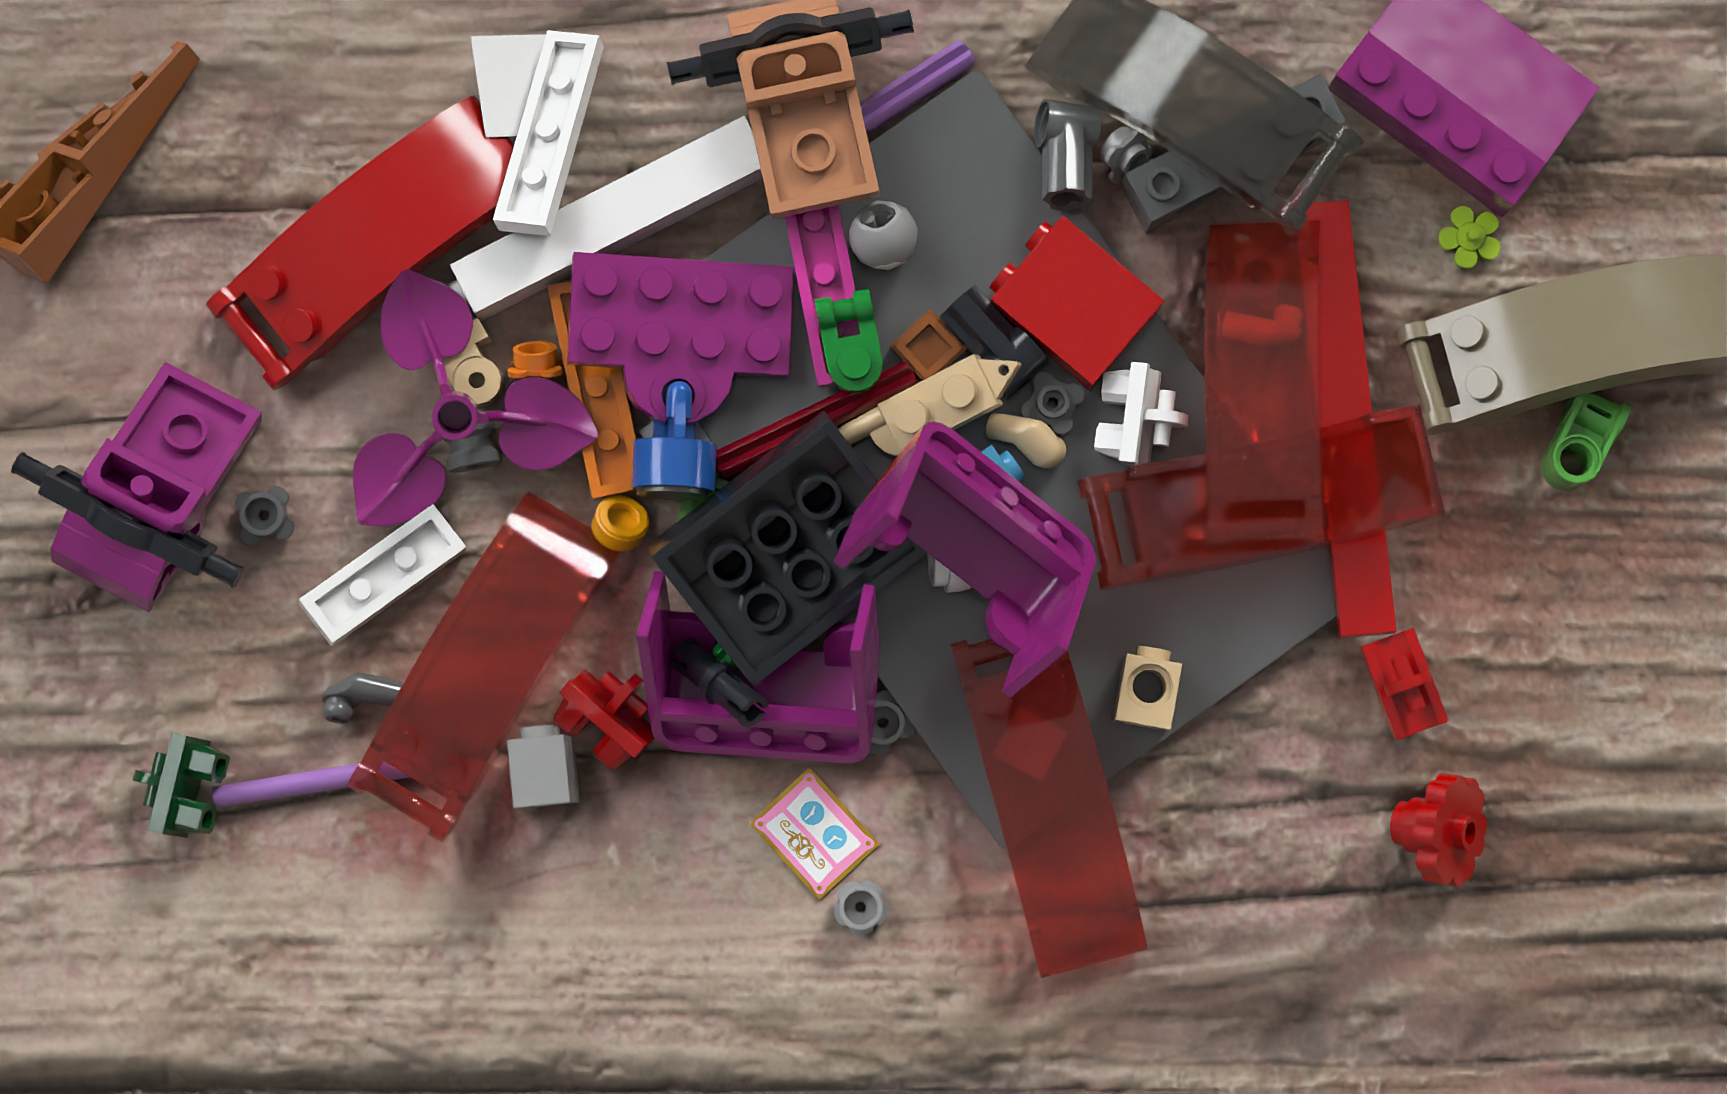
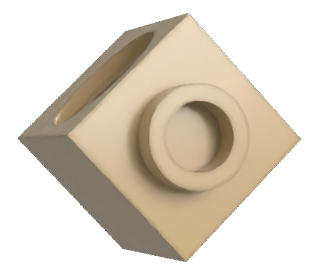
M1138 646L1137 655L1127 653L1123 656L1112 716L1113 722L1162 731L1171 730L1182 663L1169 661L1171 651ZM1140 672H1152L1162 682V694L1154 703L1142 702L1134 694L1133 681Z

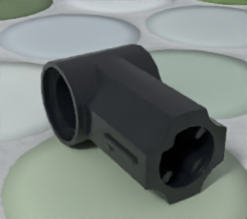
M976 285L964 292L940 315V320L971 354L979 355L984 360L1017 361L1021 363V367L1002 395L1006 399H1010L1049 364L1048 358L1032 338L1020 327L1016 326L1014 328ZM1007 365L1002 368L1003 375H1007L1009 372Z

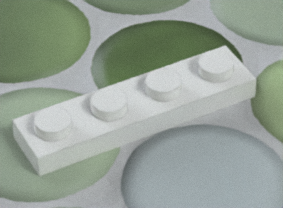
M547 30L493 218L499 231L551 236L604 49L599 35Z

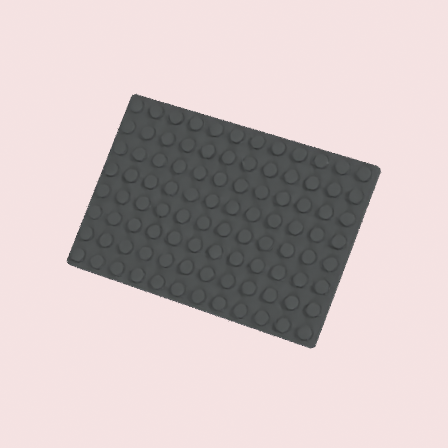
M979 71L969 73L869 143L880 196L839 205L855 291L869 289L882 354V371L902 362L890 349V345L929 309L940 319V315L974 285L990 301L995 294L989 288L990 284L1008 263L1018 268L1031 253L1025 247L1026 242L1045 221L1053 227L1063 215L1120 263L1081 208L1072 209L1069 212L1050 209V205L1042 201V154L986 76ZM875 201L894 202L907 208L918 227V241L914 253L906 263L891 270L874 269L861 263L852 251L849 243V229L852 219L861 208ZM768 214L703 261L794 267L789 376L787 378L733 375L730 391L713 414L698 422L711 442L717 444V450L842 391L836 385L818 389L786 219L782 217L772 220L771 214ZM1157 313L1107 370V372L1130 370L1131 362L1148 363L1150 369L1162 372L1160 390L1176 392L1174 411L1189 415L1188 427L1171 428L1169 447L1152 446L1149 470L1133 469L1120 462L1119 459L1100 454L1094 449L1096 429L1099 422L1123 424L1126 405L1107 404L1102 401L1103 376L1090 391L1082 386L1085 397L1083 402L1076 405L1071 417L1073 420L1072 429L1061 435L1054 433L1064 441L1066 455L1063 461L1053 468L1044 469L1033 465L1013 443L991 440L986 434L987 421L994 412L1023 417L1021 413L1022 405L1030 400L1034 391L1033 378L1010 399L1002 396L1000 398L1002 406L954 430L980 452L990 445L994 447L999 455L1007 450L1026 476L1020 483L1080 529L1093 545L1096 563L1067 652L1010 698L1002 692L1014 655L997 645L989 636L985 621L986 609L989 604L988 599L973 588L960 592L946 593L943 586L932 587L928 574L927 554L876 592L880 639L878 677L998 846L1003 849H1011L1336 617L1328 548ZM967 349V352L963 356H961L955 363L971 356L972 354ZM1047 357L1049 364L1040 372L1049 371L1056 380L1066 384L1078 383ZM1050 398L1048 406L1051 408L1057 407L1058 400ZM870 435L851 445L877 481L880 480L897 458V456L888 454L879 448ZM859 606L839 622L856 623ZM1138 646L1171 651L1169 661L1182 663L1171 730L1169 731L1112 721L1123 656L1127 653L1137 655ZM1140 672L1133 681L1135 696L1145 703H1154L1160 698L1163 687L1159 677L1152 672ZM1018 707L1068 733L1042 782L992 756Z

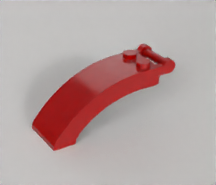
M476 96L464 99L406 135L334 188L279 235L226 287L216 292L206 302V307L215 318L222 317L265 371L263 379L270 388L277 390L283 387L311 361L325 356L362 320L382 304L392 283L402 271L410 269L419 273L449 249L493 220L514 144L508 137H485L480 101ZM247 296L291 350L283 359L241 307L240 303Z

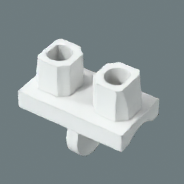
M1131 362L1130 370L1108 371L1103 374L1102 401L1107 404L1126 405L1123 424L1099 422L1096 429L1095 451L1119 459L1120 462L1133 469L1149 470L1152 446L1169 447L1171 428L1188 427L1189 415L1174 411L1176 392L1160 390L1162 372L1150 369L1148 363Z

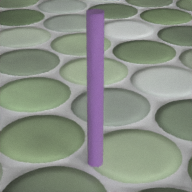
M427 752L213 786V802L216 808L429 775L435 773L432 753Z

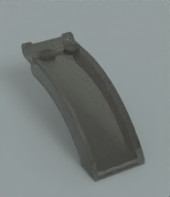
M1072 0L1024 66L1065 97H1072L1093 106L1149 137L1205 174L1254 210L1260 208L1280 224L1294 232H1299L1308 220L1306 211L1346 156H1354L1363 144L1362 137L1353 129L1331 118L1281 80L1238 51L1186 20L1146 0ZM1316 133L1328 142L1327 146L1287 200L1281 198L1273 190Z

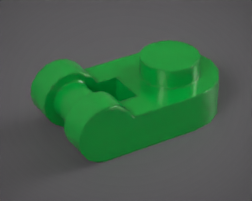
M869 289L852 292L853 297L831 301V296L814 299L827 368L832 382L839 389L848 393H863L870 390L879 381L882 374V354ZM857 319L860 334L839 338L836 323Z

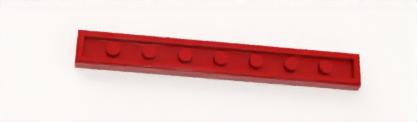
M1349 200L1294 204L1292 208L1338 635L1339 639L1394 634L1397 632Z

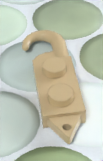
M972 354L879 403L878 407L842 425L839 431L850 445L870 435L875 444L884 452L898 456L910 439L927 423L939 422L952 430H956L1002 406L1000 398L1018 372L1021 363L1017 361L984 360L979 355ZM1007 365L1009 372L1007 375H1003L1002 368Z

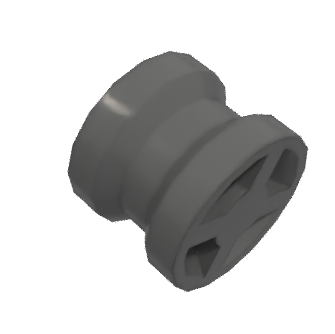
M495 421L485 424L477 423L473 432L460 440L443 438L450 447L451 455L447 459L450 473L483 469L503 462L501 451L494 446L492 438L496 431Z

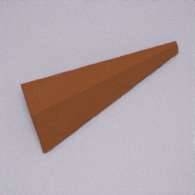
M177 41L172 45L173 52L150 77L140 71L129 81L134 90L110 108L101 102L37 154L39 157L37 162L16 184L9 179H5L0 183V258L23 275L46 284L49 282L199 62L200 58L187 43Z

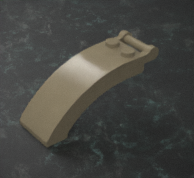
M1727 255L1672 257L1592 270L1518 289L1427 321H1417L1401 326L1396 330L1400 348L1407 350L1424 414L1420 416L1424 434H1441L1468 424L1483 426L1561 400L1626 384L1681 375H1711L1726 370ZM1440 339L1443 340L1460 404L1445 408L1428 347L1429 343Z

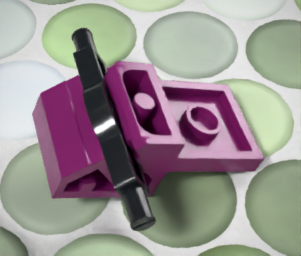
M165 362L114 439L110 440L107 438L83 476L63 465L51 468L26 455L25 452L17 456L12 465L11 473L40 487L39 495L67 509L50 548L52 562L129 603L150 612L178 567L195 576L204 572L224 582L231 588L236 587L239 583L245 567L239 566L216 554L218 547L199 537V535L206 526V506L261 423L262 412Z

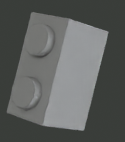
M543 725L520 728L521 739L507 740L513 808H534L580 803L574 737L564 734L560 735L559 726Z

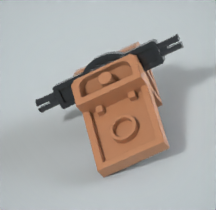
M792 0L727 14L731 32L730 38L702 43L699 45L701 56L667 62L672 85L704 77L708 87L741 81L772 220L880 196L850 57L880 51L882 49L881 39L914 33L909 9L876 18L874 9L871 7L839 13L836 0Z

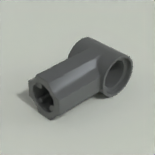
M1045 98L1038 108L1034 124V143L1037 147L1042 148V201L1047 202L1050 205V209L1069 212L1076 208H1086L1092 200V154L1099 141L1102 122L1101 112L1097 107Z

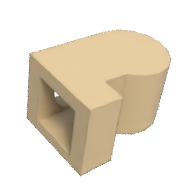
M476 317L473 319V329L466 347L457 355L442 357L454 390L468 394L475 401L477 407L484 408L493 405L501 398L504 392L505 380L500 369L492 361L485 358L480 350L481 347L492 342V339L482 321Z

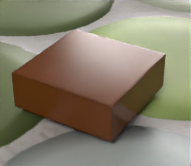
M931 309L890 345V349L902 362H907L910 365L914 375L920 382L952 366L967 352V348L960 343Z

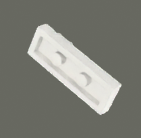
M432 504L301 597L299 605L330 646L333 647L462 555L466 550V546L435 505Z

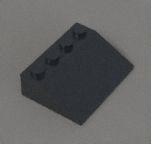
M824 410L648 544L651 558L752 686L756 685L857 608L860 604L863 585H875L876 593L928 554L907 537L897 549L889 552L868 546L844 569L834 563L855 511L878 481Z

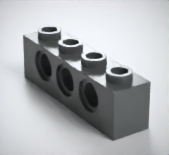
M1319 74L1129 171L1123 178L1121 188L1145 233H1148L1337 136L1345 125L1346 120L1322 75Z

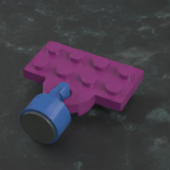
M573 252L567 365L622 368L625 392L634 408L639 409L653 420L652 438L634 440L632 489L637 491V495L669 500H700L709 498V494L715 492L717 444L696 440L695 423L717 410L730 391L733 375L787 378L789 376L794 267Z

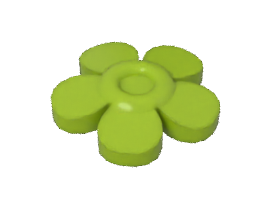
M1460 206L1451 212L1450 222L1453 227H1445L1438 234V244L1443 250L1451 251L1459 247L1453 256V261L1459 268L1470 269L1475 266L1478 256L1483 260L1489 261L1493 260L1500 252V242L1496 238L1488 236L1494 233L1499 226L1498 219L1491 212L1484 211L1480 213L1474 221V214L1471 208Z

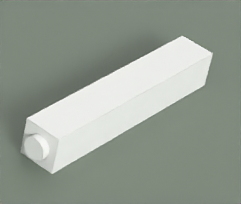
M745 116L559 209L551 236L513 232L450 264L457 279L448 283L449 287L458 292L475 315L483 321L546 289L548 285L556 284L571 276L573 252L615 254L763 179L753 132Z

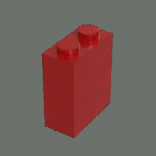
M1062 215L1053 227L1045 221L1033 233L1025 244V247L1031 253L1018 268L1008 263L989 286L995 293L990 302L1014 328L1016 326L1020 327L1032 338L1047 357L1085 389L1090 391L1160 310L1164 300Z

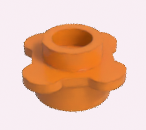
M530 341L518 344L513 348V357L510 359L512 367L507 369L508 376L520 378V380L530 377L553 380V377L562 374V367L560 366L563 365L562 356L557 355V346L551 342Z

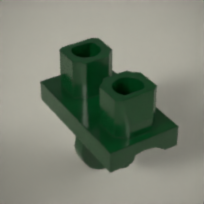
M171 733L167 754L156 752L151 773L140 770L134 771L133 781L148 784L143 806L153 808L148 831L185 838L188 837V833L210 834L213 831L217 814L216 805L196 800L201 780L221 783L226 777L230 761L229 755L210 747L211 741Z

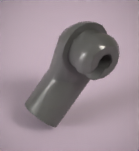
M354 673L327 688L322 697V701L325 703L323 716L332 723L343 724L350 720L353 714L352 708L364 702L398 708L403 694L404 682L366 673Z

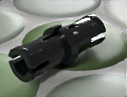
M689 639L677 646L673 654L684 663L680 662L677 658H671V667L694 683L698 688L699 695L705 701L712 705L716 702L743 727L754 726L764 717L765 712L754 703L758 704L762 709L767 708V699L740 679L739 671L726 661L723 664L717 661L695 640Z

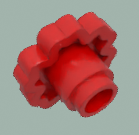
M1440 773L1435 780H1432L1427 785L1425 798L1414 797L1408 802L1401 801L1393 810L1390 820L1391 838L1396 845H1402L1407 852L1417 853L1416 868L1421 872L1425 882L1461 887L1474 873L1475 857L1480 856L1483 852L1484 836L1487 830V819L1481 813L1485 796L1479 788L1477 780L1474 778Z

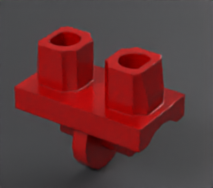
M1414 627L1359 647L1394 741L1449 722Z
M584 669L574 680L570 679L559 692L564 699L553 718L554 721L567 733L574 736L580 734L590 721L605 732L606 735L594 748L593 752L609 769L615 770L631 756L635 758L655 740L651 724L642 718L648 711L647 703L635 694L644 682L643 678L637 673L633 674L623 683L610 671L599 681L589 671Z

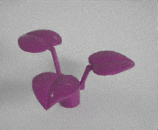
M410 269L402 271L397 276L386 295L381 313L382 341L391 359L403 369L417 370L432 360L442 396L436 401L432 413L435 431L418 448L404 434L386 433L370 439L359 451L354 463L352 477L356 502V519L359 524L366 526L399 524L413 519L432 504L435 505L444 490L446 472L438 460L426 455L427 452L443 438L449 440L466 438L473 432L477 423L485 424L492 421H502L503 424L498 435L502 451L514 464L529 470H544L555 467L569 459L579 450L595 442L598 436L593 419L582 402L564 386L546 378L530 377L512 383L505 393L506 411L480 412L475 401L468 394L452 391L442 357L457 355L468 344L473 329L470 308L462 296L451 287Z

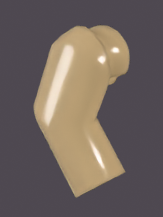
M995 412L990 415L987 421L986 434L989 439L1013 443L1033 465L1049 469L1057 466L1065 458L1066 445L1064 441L1056 436L1043 421Z

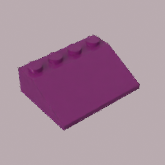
M1393 0L1337 72L1328 88L1330 92L1502 218L1517 203L1547 163L1600 87L1481 0Z

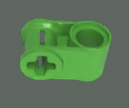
M1594 392L1569 398L1560 415L1559 425L1542 458L1541 470L1546 482L1555 489L1569 491L1593 479L1600 471L1610 447L1624 427L1631 410V404L1625 401L1616 404ZM1563 450H1570L1579 455L1583 465L1580 475H1571L1563 469L1560 462Z

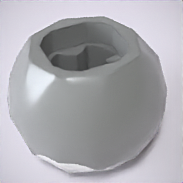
M875 201L861 208L852 219L849 229V243L852 251L861 263L874 269L891 270L906 263L914 253L918 241V227L907 208L889 201Z

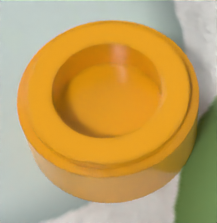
M613 495L599 503L592 518L591 528L596 539L605 547L614 551H630L638 547L643 541L649 528V516L645 508L633 498Z

